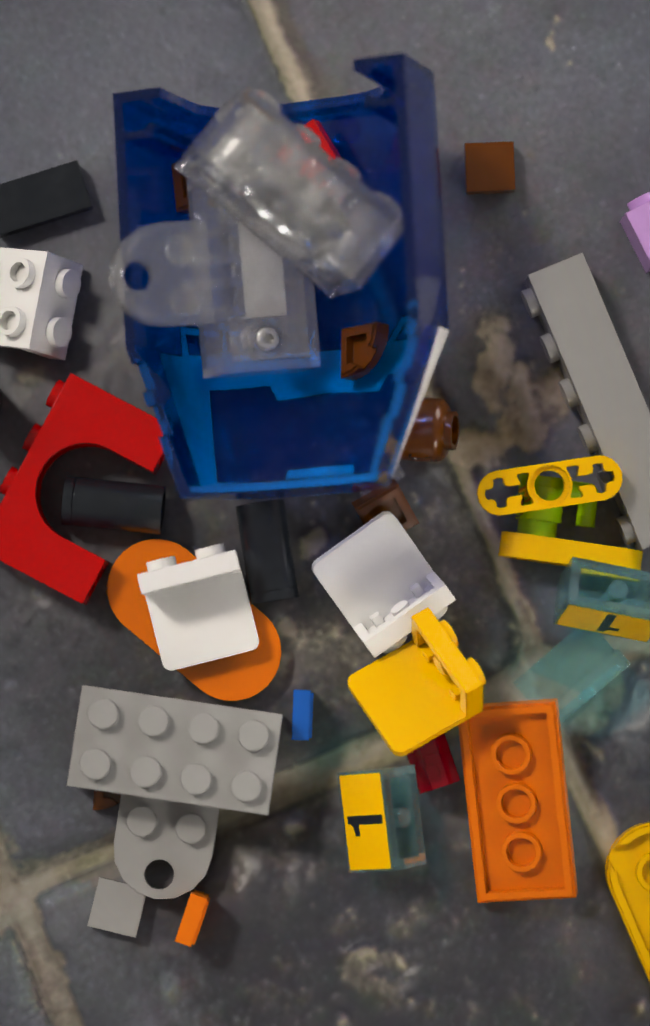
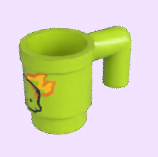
M527 474L518 475V480L521 484L518 486V495H522L521 505L523 506L532 503L526 491ZM538 475L535 480V491L544 500H555L563 491L564 484L562 478ZM572 481L571 498L581 497L578 486L590 485L591 483ZM598 501L577 505L575 526L595 528ZM563 507L515 513V519H518L517 532L556 538L557 525L562 522Z

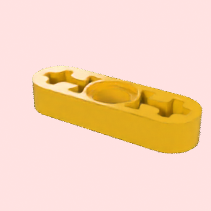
M602 455L497 470L488 473L481 479L477 487V500L486 512L496 516L603 501L613 497L619 491L622 484V472L619 465L613 459ZM594 464H601L603 472H611L612 481L605 483V492L597 493L595 485L591 484L578 486L581 497L571 498L573 484L567 467H577L576 477L593 473ZM544 471H553L563 480V491L555 500H544L535 491V480ZM526 473L528 475L526 491L532 502L530 505H521L522 495L506 498V507L497 508L495 500L486 499L485 490L493 488L494 479H502L504 486L511 487L521 485L517 478L518 474Z
M501 531L498 556L620 575L640 576L643 551Z

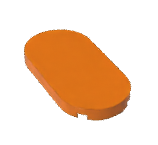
M149 539L130 546L116 559L109 573L107 595L110 607L117 619L160 655L146 597L141 594L137 574L148 572L146 563L153 560L175 556L177 564L196 560V557L186 548L175 542L164 539ZM253 604L251 609L259 637V645L255 650L177 670L201 691L211 697L225 701H239L255 696L271 683L279 669L281 660L279 635L270 619Z

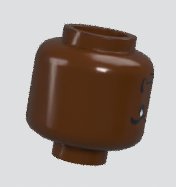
M417 397L401 399L395 412L386 415L384 424L385 440L388 443H393L397 455H399ZM424 397L400 459L406 461L438 462L446 458L449 450H456L459 440V416L457 411H451L449 404L444 399Z

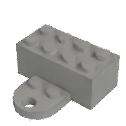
M82 685L67 786L121 794L114 837V860L122 879L139 894L153 899L177 898L193 890L206 876L213 857L220 808L269 815L283 714ZM154 860L167 861L174 870L173 881L165 888H155L146 879L147 866Z

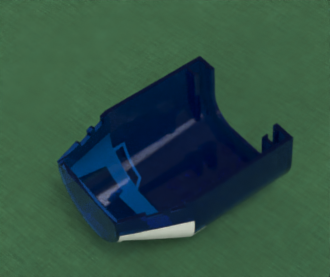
M404 52L354 59V70L380 86L366 92L264 107L218 108L195 104L161 87L113 93L125 345L131 364L138 366L147 391L142 394L146 405L154 409L163 433L159 440L181 498L202 500L289 498L361 492L390 486L450 330L435 75L430 69ZM312 119L320 121L344 162L303 190L299 189L274 146ZM235 138L242 141L246 147L226 171L229 177L223 185L218 186L210 200L191 213L184 215L177 213L171 163L212 155L222 156ZM248 174L323 237L316 248L303 253L279 233L286 316L240 319L232 224L265 221L254 211L242 210L239 206L240 199L229 191L237 180ZM348 231L355 239L335 265L338 271L332 277L326 276L315 267L314 261L318 255L326 256L342 233ZM373 322L389 324L387 344L376 366L367 375L358 380L342 379L341 329ZM272 327L279 334V344L275 349L262 351L251 345L252 338L261 328Z

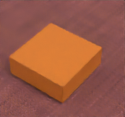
M195 889L192 890L174 942L189 947L195 945L211 899L209 894Z

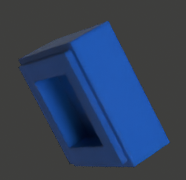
M293 690L292 740L309 741V738H312L314 692H311V690Z

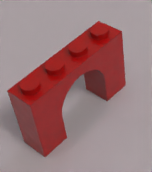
M70 373L66 382L59 379L52 388L46 401V406L50 407L51 410L43 425L35 423L29 431L22 447L28 453L20 468L17 469L12 466L0 486V493L5 495L0 503V561L73 600L87 605L110 562L64 538L49 524L41 504V489L46 473L53 463L64 454L79 448L95 447L108 450L156 475L177 433L175 427Z

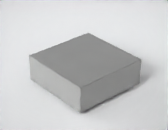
M99 877L87 926L136 938L146 896L137 893L127 883Z

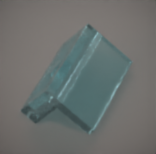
M576 628L518 677L513 684L527 700L558 698L561 725L631 663L619 649H613L600 633Z

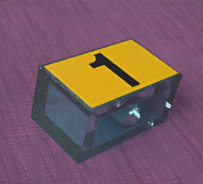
M572 557L558 578L553 624L649 643L650 572Z
M415 764L372 767L337 773L349 873L397 871L427 864Z

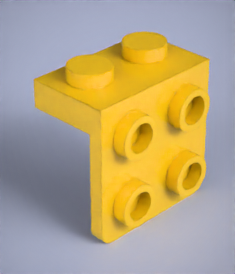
M429 607L411 616L412 641L356 671L348 678L350 692L391 752L399 757L409 754L483 711V685L486 684L483 671L473 658L465 659L457 648L459 642L450 624L446 620L439 622Z

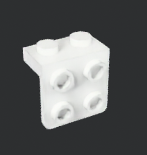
M0 247V347L21 349L49 359L65 360L68 343L72 335V322L77 296L81 288L83 265L48 251Z
M383 511L312 563V572L374 658L381 653H390L404 644L407 635L412 632L411 616L429 607L438 620L446 613L447 606L456 600L446 584L432 570L395 515L389 511Z
M224 543L195 550L196 560L177 564L175 556L147 562L148 572L137 574L141 594L146 597L161 661L167 670L174 671L255 650L259 645V637L237 551L231 550L226 552Z

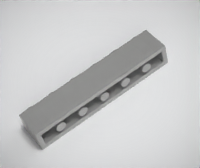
M582 252L527 275L524 281L527 289L520 291L530 318L538 316L545 331V334L539 336L547 360L550 364L557 361L563 374L564 380L558 382L563 399L569 409L576 406L583 425L577 427L586 452L588 454L595 452L596 456H607L613 459L621 469L622 484L619 491L613 496L621 516L615 518L624 543L626 545L633 543L635 549L641 551L650 547V411ZM601 470L596 472V476L602 492H605L604 485L612 481L611 472H603Z

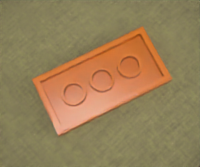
M558 698L483 703L482 712L458 725L477 903L576 898L578 887Z

